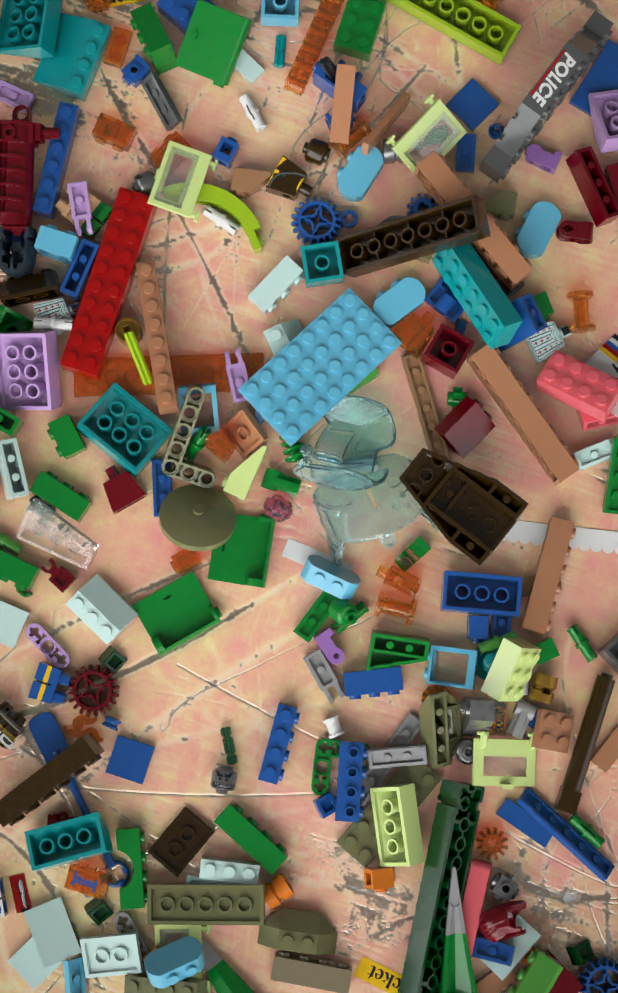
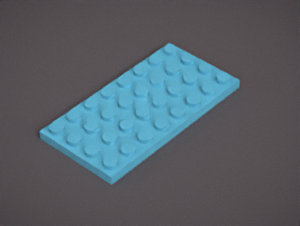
M349 287L244 383L238 391L275 431L292 446L393 353L402 342Z

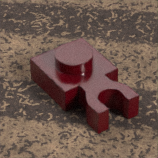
M50 558L48 561L52 564V568L48 570L45 566H42L41 569L45 573L52 575L48 580L63 593L76 578L64 566L58 569L56 562Z

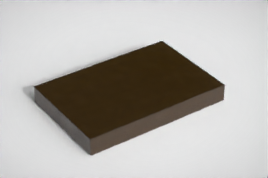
M185 806L150 848L148 853L178 877L213 835L215 830Z

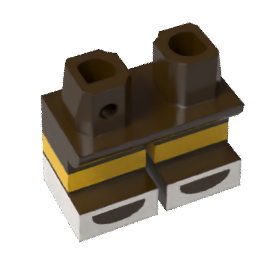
M4 701L0 704V746L10 750L14 745L13 741L16 737L24 732L21 727L26 719L19 713H16L12 719L9 718L8 715L14 708Z

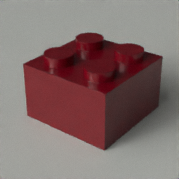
M442 323L420 361L454 379L475 342Z

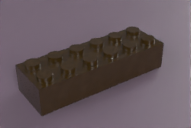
M92 733L79 738L0 799V824L2 827L8 824L12 827L26 817L24 813L27 815L41 806L40 801L43 803L56 794L55 789L58 791L71 782V777L74 779L87 770L85 768L86 765L89 767L102 758L100 755L104 752V749Z

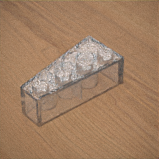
M37 498L28 505L16 537L85 570L93 562L99 548L96 542Z

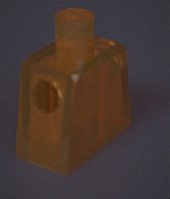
M428 311L422 317L412 312L392 327L390 331L402 342L400 346L418 359L433 336L434 328L430 324L434 321L435 317Z
M380 565L376 576L384 579L383 583L386 586L412 599L415 598L422 583L420 578L393 565L390 569ZM395 576L400 577L397 582L393 581Z

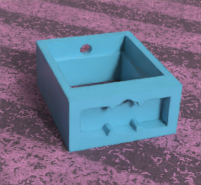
M216 382L203 383L200 385L203 387L204 393H211L214 424L205 425L207 426L205 432L210 428L211 434H216V431H220ZM190 385L177 386L179 410L183 402V395L186 394L187 388ZM195 389L190 395L201 394V391ZM181 426V433H186L188 428ZM194 426L191 436H196L201 426Z
M431 645L427 659L429 660V665L424 671V679H427L426 684L475 690L479 651ZM438 651L469 655L465 684L434 679Z

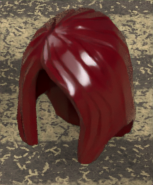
M524 900L511 901L485 910L479 917L480 931L484 934L485 938L495 943L524 935L526 929L522 930L520 926L516 927V917L521 910L526 908V902Z

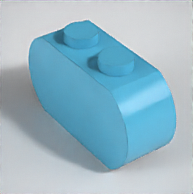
M362 145L357 147L355 152L351 151L346 159L348 163L345 168L341 167L336 175L338 177L337 189L344 199L351 202L362 200L382 170L383 156L376 147L367 156L361 153Z
M546 201L534 204L531 210L527 209L522 218L526 220L523 227L519 225L514 234L517 237L515 244L520 249L519 253L522 257L528 259L541 257L561 219L559 209L554 204Z
M405 277L401 281L397 279L390 285L391 289L387 292L383 290L375 296L376 300L374 301L372 312L388 328H393L423 305L425 289L422 283L415 278Z
M309 555L300 573L305 582L343 600H351L361 582L360 577L353 571L319 555Z
M188 936L150 952L144 961L148 980L157 988H166L185 978L191 977L201 972L205 965L201 943L196 938Z

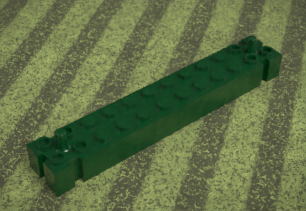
M442 779L440 793L438 794V800L441 802H438L436 806L398 993H440L451 867L453 865L456 868L462 904L480 810L477 809L478 804L482 803L485 787L473 786L467 782Z

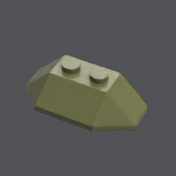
M444 690L428 695L419 707L421 744H426L427 757L433 769L450 765L455 754V747L462 740L460 702Z
M282 907L265 919V925L259 928L258 944L276 950L313 955L335 954L337 932L321 912Z

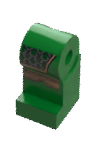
M419 536L394 562L405 572L430 551L431 548Z

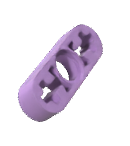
M33 623L26 628L28 639L55 667L66 668L70 665L71 656L42 625ZM31 628H39V635L43 637L45 634L47 637L43 638L38 644L37 641L40 639L36 635L31 636ZM47 640L52 641L54 644V648L49 652L43 648V644ZM57 648L60 649L57 652L60 656H66L65 664H58L59 659L56 655L53 658L50 656L56 652Z

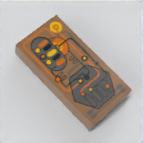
M488 696V699L495 701V718L493 725L488 730L489 735L506 736L508 701H497Z

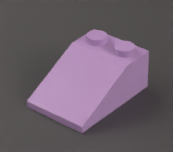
M618 89L589 93L588 99L594 138L600 153L618 151Z

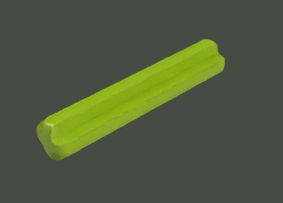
M134 331L125 332L124 337L143 384L149 385L153 383V378Z

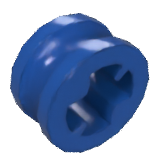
M346 210L341 215L343 227L348 229L355 227L358 217L353 210ZM348 215H352L351 218H354L350 224L347 223V220L344 221V218H347Z
M105 715L106 720L102 722V725L118 731L117 725L121 724V721Z

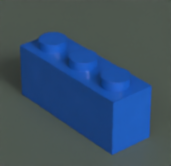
M84 238L81 239L59 289L62 295L80 302L100 245Z
M401 666L343 673L345 696H349L350 700L361 699V695L369 694V697H379L381 692H388V695L400 694L399 690H404Z

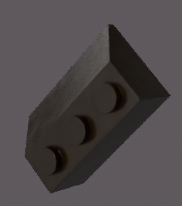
M44 269L39 274L30 273L25 277L17 279L13 277L5 278L3 282H0V301L7 308L62 296L59 290L58 274L55 270Z

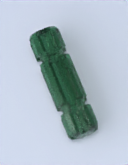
M230 726L222 727L220 732L221 736H223L222 741L225 754H227V764H236L238 760L237 755H235L233 737H231Z

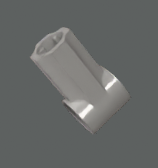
M523 698L519 699L514 707V715L506 733L522 739L529 721H532L537 711L538 705Z

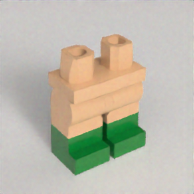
M89 193L93 234L87 232L86 220L79 222L82 234L92 241L102 229L101 225L104 226L109 220L112 208ZM61 198L55 206L60 211L62 217L75 227L72 220L70 202L68 204Z

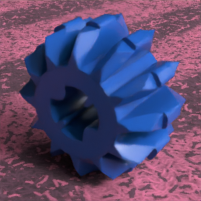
M419 193L417 194V199L411 197V203L407 204V208L410 209L407 211V215L422 211L419 210L420 207L429 209L438 206V204H432L434 199L430 198L428 200V194H425L424 198H422Z

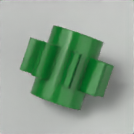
M454 387L453 391H448L447 406H452V410L466 396L468 397V393L463 392V387Z

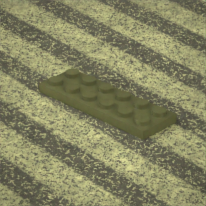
M425 764L401 766L384 786L414 783L417 807H419L442 779ZM372 802L363 810V818H359V822H353L336 842L365 868L379 854Z
M147 884V925L264 926L265 884Z

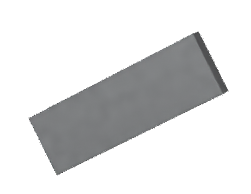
M425 743L367 749L369 769L428 763Z

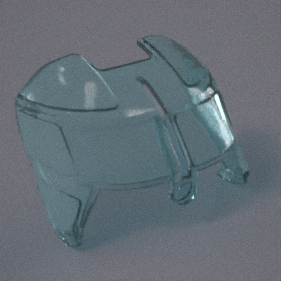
M346 395L324 416L328 425L317 440L315 448L308 443L301 446L300 451L305 458L295 465L293 472L304 480L336 490L361 491L378 486L387 478L389 472L387 468L373 471L377 453L394 445L396 427L390 410L382 403L365 397Z
M394 453L381 455L375 458L378 467L376 472L352 481H346L341 472H336L326 477L318 485L312 495L313 505L320 524L326 532L325 538L336 567L342 568L341 559L346 543H361L379 538L383 547L391 548L396 543L394 532L414 522L420 515L428 519L432 527L437 531L439 530L399 480V477L412 462L411 458ZM370 488L377 504L376 508L373 507L366 489Z

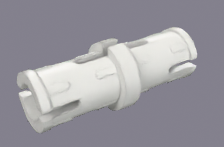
M248 93L242 95L239 98V102H241L246 111V117L251 120L256 132L264 130L267 125L260 115V109L255 106Z
M211 205L206 207L208 211L204 210L202 215L215 222L217 227L224 228L233 236L237 233L236 230H239L240 225L227 218L225 213L221 214Z
M56 316L51 318L34 317L33 327L34 329L71 331L74 320L56 318Z

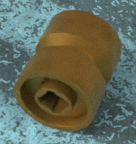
M129 317L119 320L115 327L118 339L125 346H128L124 337V333L127 331H134L138 343L142 338V330L136 320Z
M534 672L532 679L534 687L530 688L528 699L552 705L555 696L553 690L557 688L559 678Z

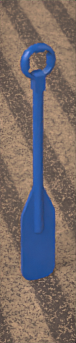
M43 712L30 720L29 729L46 764L69 747L53 714ZM71 777V782L67 786L70 788L83 816L91 814L76 784V777L74 779ZM110 852L102 854L107 864L103 870L104 881L107 885L114 888L124 886L130 877L128 866L122 861L114 860ZM116 864L122 866L121 870L123 874H126L125 880L120 879L117 881V884H113L110 882L112 879L107 874L108 868L116 867Z

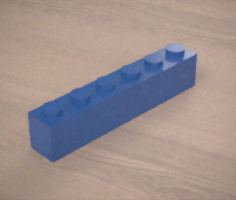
M59 102L53 128H60L61 137L60 139H50L32 209L36 216L55 219L57 211L55 205L60 199L81 115L78 105Z

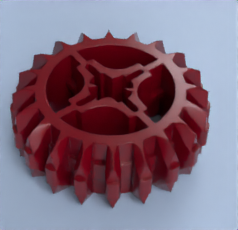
M89 664V671L83 666L81 667L82 674L79 671L74 672L78 678H70L74 685L69 684L67 687L73 688V691L67 692V695L74 696L69 702L76 701L73 708L77 709L80 706V714L87 710L86 716L89 717L93 711L94 717H97L98 710L104 715L106 714L104 707L111 710L112 707L109 703H117L112 698L113 696L119 697V693H114V690L119 689L120 686H113V683L117 682L118 679L114 678L111 680L110 677L114 673L110 672L106 675V667L100 671V665L97 664L95 670H93V665ZM90 674L101 676L105 682L96 684L91 679ZM85 678L86 689L78 694L79 684ZM91 685L92 687L102 686L96 692L97 695H94L93 693L85 695V693L89 692V689H91ZM108 687V697L105 700V702L102 703V698L100 695L101 691ZM90 697L97 706H88L81 699Z

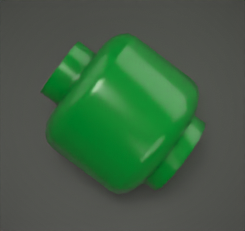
M336 598L329 605L330 618L340 625H348L355 620L357 607L351 601Z

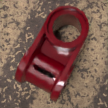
M565 220L557 228L556 237L562 242L591 244L593 242L594 223Z

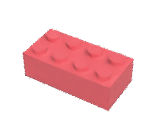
M556 349L537 378L536 390L604 423L618 402L617 378Z

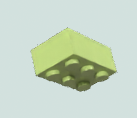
M503 638L481 691L497 701H519L524 694L526 683L532 676L533 667L539 660L541 649L524 639Z

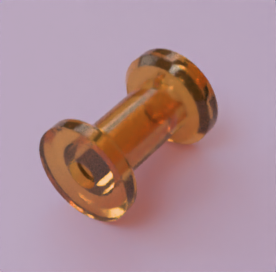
M361 116L355 118L356 125L350 129L349 144L329 142L342 160L347 158L348 149L364 137L366 138L372 131Z
M579 290L567 293V299L573 301L574 324L569 327L571 333H585L596 330V325L590 323L588 299L594 296L593 291Z
M380 590L373 616L378 617L381 612L406 619V624L411 626L418 600L413 599L410 604L386 598L385 592Z

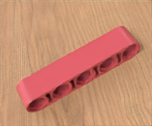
M475 858L472 859L462 904L471 958L479 929V917L482 915L492 868L491 862Z

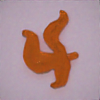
M79 715L73 720L72 725L74 729H67L66 725L63 727L64 734L76 738V741L89 733H92L98 742L104 740V738L99 737L98 731L93 727L82 731L84 724H94L97 721V717L91 718L86 715Z

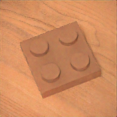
M247 407L241 409L221 428L243 459L269 438Z
M538 708L531 747L568 753L574 715Z

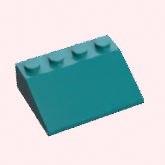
M3 0L0 17V54L31 58L54 57L63 0Z
M61 13L54 57L41 59L32 81L85 102L113 36L111 26L93 19Z
M116 382L77 423V430L135 478L150 463L171 436L173 430Z

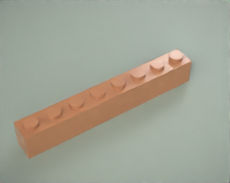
M155 261L135 263L158 410L160 415L179 412Z

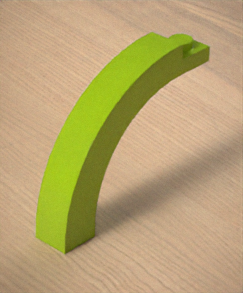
M185 183L164 187L162 189L164 198L178 204ZM203 183L196 204L211 205L229 214L240 224L246 233L254 253L261 252V245L264 243L260 234L256 235V233L261 232V226L252 211L230 192Z

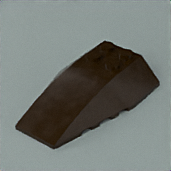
M422 448L399 477V480L447 541L479 566L494 552L529 505V503L497 479L467 468L458 462L451 461L425 448Z

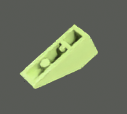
M263 445L233 470L229 477L225 476L222 483L224 493L243 501L246 500L267 451V446Z

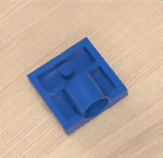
M443 277L424 299L425 303L452 324L464 312L463 307L455 298Z

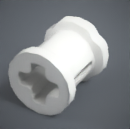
M339 715L323 720V724H326L330 734L328 736L329 739L345 733L338 721Z

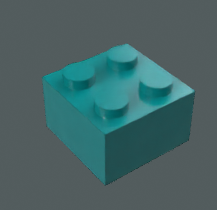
M338 241L300 246L306 288L344 283Z

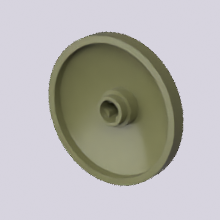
M195 484L179 487L171 491L164 498L159 509V525L165 537L176 546L190 551H208L220 547L230 539L236 526L237 517L233 503L224 493L213 487L204 488Z

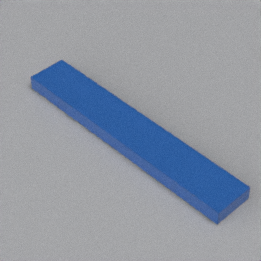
M529 787L525 788L516 802L600 880H607L615 866Z

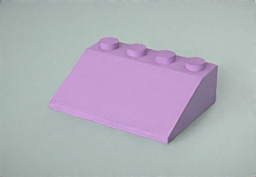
M56 330L0 333V408L4 410H53L61 407Z

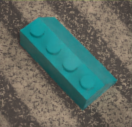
M94 812L24 832L32 871H43L113 852L110 833L100 812Z

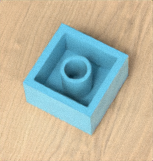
M261 0V26L299 27L300 0Z
M47 224L46 227L41 225L34 248L41 256L70 265L80 240L76 236L77 234L72 231L66 230L62 232L56 226Z

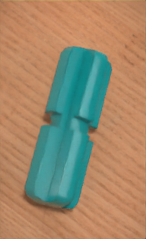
M284 35L276 36L274 67L276 68L284 67L286 36Z

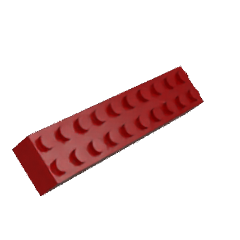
M123 187L119 188L60 361V366L63 370L96 380L100 379L115 335L116 324L120 320L136 272L135 263H139L157 210L156 206L147 203L149 195Z

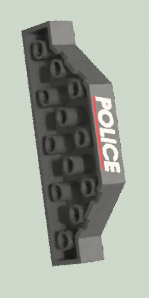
M596 10L580 29L581 32L578 31L572 37L573 40L570 39L522 101L515 113L516 118L513 116L501 134L503 138L499 137L483 158L479 168L482 173L496 183L500 179L504 180L512 167L511 164L515 165L518 162L521 154L530 146L535 135L537 136L540 133L546 120L548 121L552 117L556 107L561 105L568 91L570 92L573 89L578 78L582 77L590 62L594 61L600 49L609 41V37L613 33L611 28L614 23Z

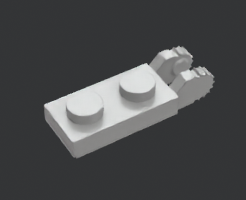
M320 648L303 657L319 688L325 693L330 704L334 703V699L327 689L333 685L338 696L341 698L345 697L338 685L336 676Z

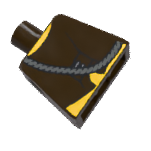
M282 155L266 185V192L295 201L299 193L309 198L313 187L305 183L307 173Z

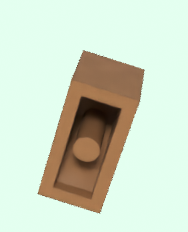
M234 167L231 194L237 198L252 196L268 183L271 172Z

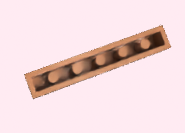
M554 516L550 518L520 629L539 635L549 631L551 620L548 619L550 613H554L556 607L554 597L555 594L558 595L560 592L561 583L558 582L560 576H564L566 570L564 560L565 557L568 558L570 555L571 547L568 545L570 539H574L576 528H573L575 522Z

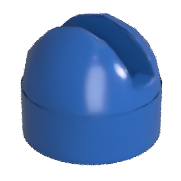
M500 123L492 124L488 129L489 136L492 139L501 138V134L505 129L504 126Z

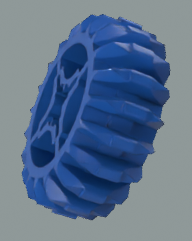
M314 196L313 202L306 198V205L300 202V208L295 207L294 211L297 214H292V219L295 221L291 222V226L295 227L293 233H299L296 236L297 239L303 238L302 244L305 245L307 241H310L309 245L313 243L319 244L320 242L325 243L327 239L332 242L334 241L333 236H339L336 230H341L342 228L339 224L342 222V218L338 217L341 212L335 211L337 208L335 204L330 207L331 200H327L324 203V197L317 201L316 196ZM316 209L314 214L303 216L307 211ZM322 210L330 215L332 222H328V219L322 217ZM319 215V223L316 225V229L314 230V222L317 219V216ZM301 222H305V225L311 227V234L303 229ZM330 228L325 234L316 236L319 230Z
M597 957L596 964L590 960L589 964L591 966L589 968L586 965L583 966L586 972H579L583 979L578 981L584 986L579 992L591 993L589 986L599 989V993H610V991L618 989V982L610 980V974L608 973V969L618 975V963L616 964V960L613 958L609 962L608 958L604 957L603 962H601V959ZM600 970V975L597 978H591ZM604 980H606L608 985H605L603 988L600 984H603Z

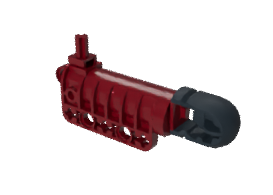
M18 105L14 108L12 120H0V268L3 273L13 278H21L30 274L36 262L34 240L37 238V230L32 228L35 148H39V144H45V139H60L61 137L60 128H45L41 123L32 122V113L24 105ZM21 110L27 111V116L24 119L18 118V113ZM10 233H13L14 236H22V233H25L24 248L22 247V242H13L10 247Z

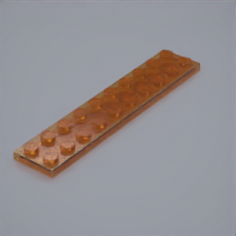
M236 353L230 354L231 364L239 363ZM241 353L248 380L264 366V353ZM224 354L170 356L176 394L177 386L214 382H216L217 393L231 392ZM144 356L153 378L150 356ZM133 357L106 358L99 380L74 373V397H102L115 382L131 396L156 395L154 379L153 383L149 385L143 384Z

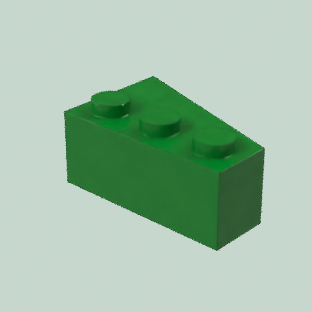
M151 3L130 11L132 19L129 20L134 31H138L136 34L140 44H144V52L147 58L151 59L157 74L160 75L178 67L174 65L176 57L171 42Z
M372 629L366 671L427 661L430 639Z

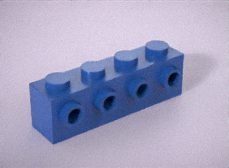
M282 703L278 704L258 780L276 785L278 780L282 781L285 770L281 769L283 761L287 762L290 753L289 750H286L288 742H293L295 734L292 731L293 723L297 724L300 713L297 712V707Z
M340 740L335 821L359 822V818H363L364 806H360V798H364L365 786H361L362 778L366 777V766H363V758H367V747H364V742Z

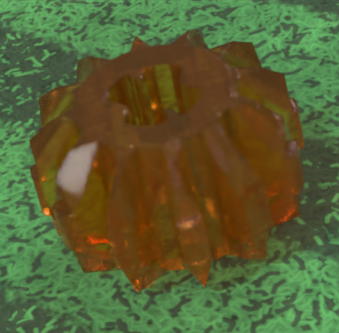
M495 826L492 832L489 827H485L486 834L481 830L479 831L482 838L476 837L475 841L481 844L475 847L477 850L482 849L479 853L481 856L487 853V860L491 859L492 854L494 859L497 860L498 852L502 856L505 855L501 849H508V845L503 844V842L508 841V838L502 837L504 834L503 830L497 833V827ZM491 839L493 841L496 839V841H494L496 845L494 847H487V845H489L488 840Z

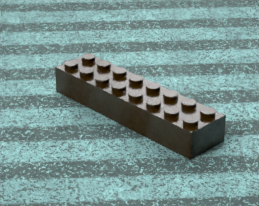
M474 194L338 237L343 274L355 278L491 236L485 201Z

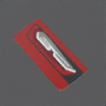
M24 873L10 876L9 880L16 912L22 913L32 909Z

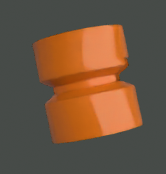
M282 873L273 877L271 884L268 882L264 883L265 902L271 909L281 903V898L287 900L295 894Z

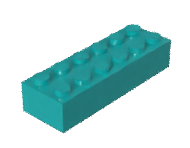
M471 243L436 253L432 261L435 268L463 307L464 312L467 313L473 322L474 327L477 328L483 337L484 342L487 343L490 349L509 344L523 320Z

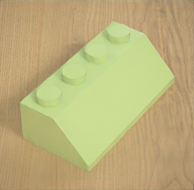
M414 783L370 788L380 867L413 866L425 862Z

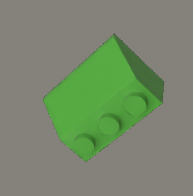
M537 948L535 952L532 951L527 958L528 964L526 968H522L519 971L517 983L515 986L512 985L507 993L550 992L563 967L558 960Z

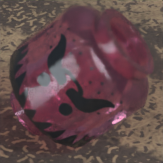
M278 494L269 496L263 505L265 514L276 522L288 520L293 513L291 501Z

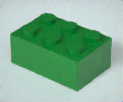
M348 0L336 34L333 51L369 62L387 2L382 0Z

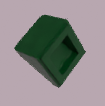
M109 645L98 658L100 663L114 674L127 662V659L112 645Z
M97 895L84 906L87 915L98 926L114 913L100 895Z
M588 939L566 947L571 963L574 966L583 965L595 958Z

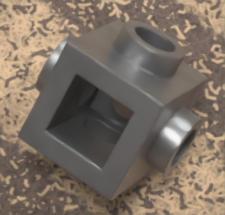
M501 872L498 875L495 874L490 882V889L494 892L492 896L501 902L504 899L508 902L510 899H514L519 892V885L515 882L517 878L508 872L506 874ZM504 885L509 886L506 892L502 891Z

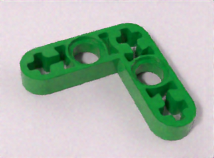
M322 738L316 743L311 783L312 791L316 795H324L328 791L332 757L339 758L338 747L340 746V740ZM327 742V746L333 747L332 743H337L335 746L336 754H331L332 750L329 749L326 750V753H323L319 745ZM364 743V746L367 747V749H369L370 746ZM324 761L327 763L328 768L325 772L317 770L318 762ZM315 774L320 776L327 775V779L323 778L322 780L323 785H326V787L322 788L320 792L314 787L315 784L319 783V777L315 778Z

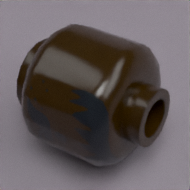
M312 138L309 143L305 142L302 153H305V161L321 166L323 163H327L331 149H329L327 142Z

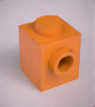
M377 866L364 868L365 888L376 890V892H387V888L394 887L396 876L393 867Z

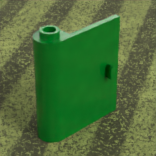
M198 0L174 65L214 81L213 84L218 87L228 86L252 20L203 0Z
M236 514V526L230 539L225 545L223 544L216 549H212L207 579L265 588L276 522L275 519L271 518L273 515L261 514V517Z
M193 571L132 605L139 613L138 617L160 656L221 622L220 617H222L218 607L214 608Z

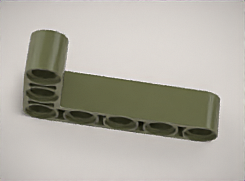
M194 383L187 388L161 461L163 473L167 476L204 488H210L216 480L214 471L207 466L183 459L205 398L203 387L200 384ZM195 389L201 391V395L197 398H193L190 395ZM187 408L195 410L191 416L185 415L184 411ZM180 426L188 428V431L184 434L179 433L177 430ZM174 444L182 446L179 451H173L171 447ZM167 462L175 463V467L172 469L165 467ZM186 468L194 470L191 475H186L183 471ZM204 474L212 476L209 481H204L201 477Z

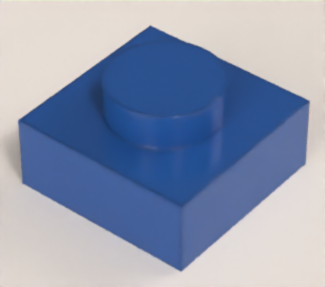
M330 791L313 800L321 818L324 819L335 812L336 800Z

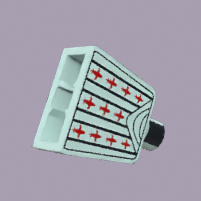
M59 298L33 304L37 317L51 318L56 316V318L72 319V316H75L78 312L79 304L76 302L67 306L65 300ZM56 330V337L67 330Z
M554 321L547 323V328L525 339L537 365L549 358L555 349L559 351L565 346L563 338L571 335L567 325L557 329Z

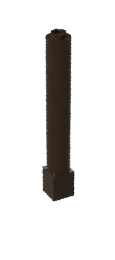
M602 672L601 676H596L567 772L555 801V809L572 815L576 814L581 799L583 783L615 685V680L612 679L613 676Z

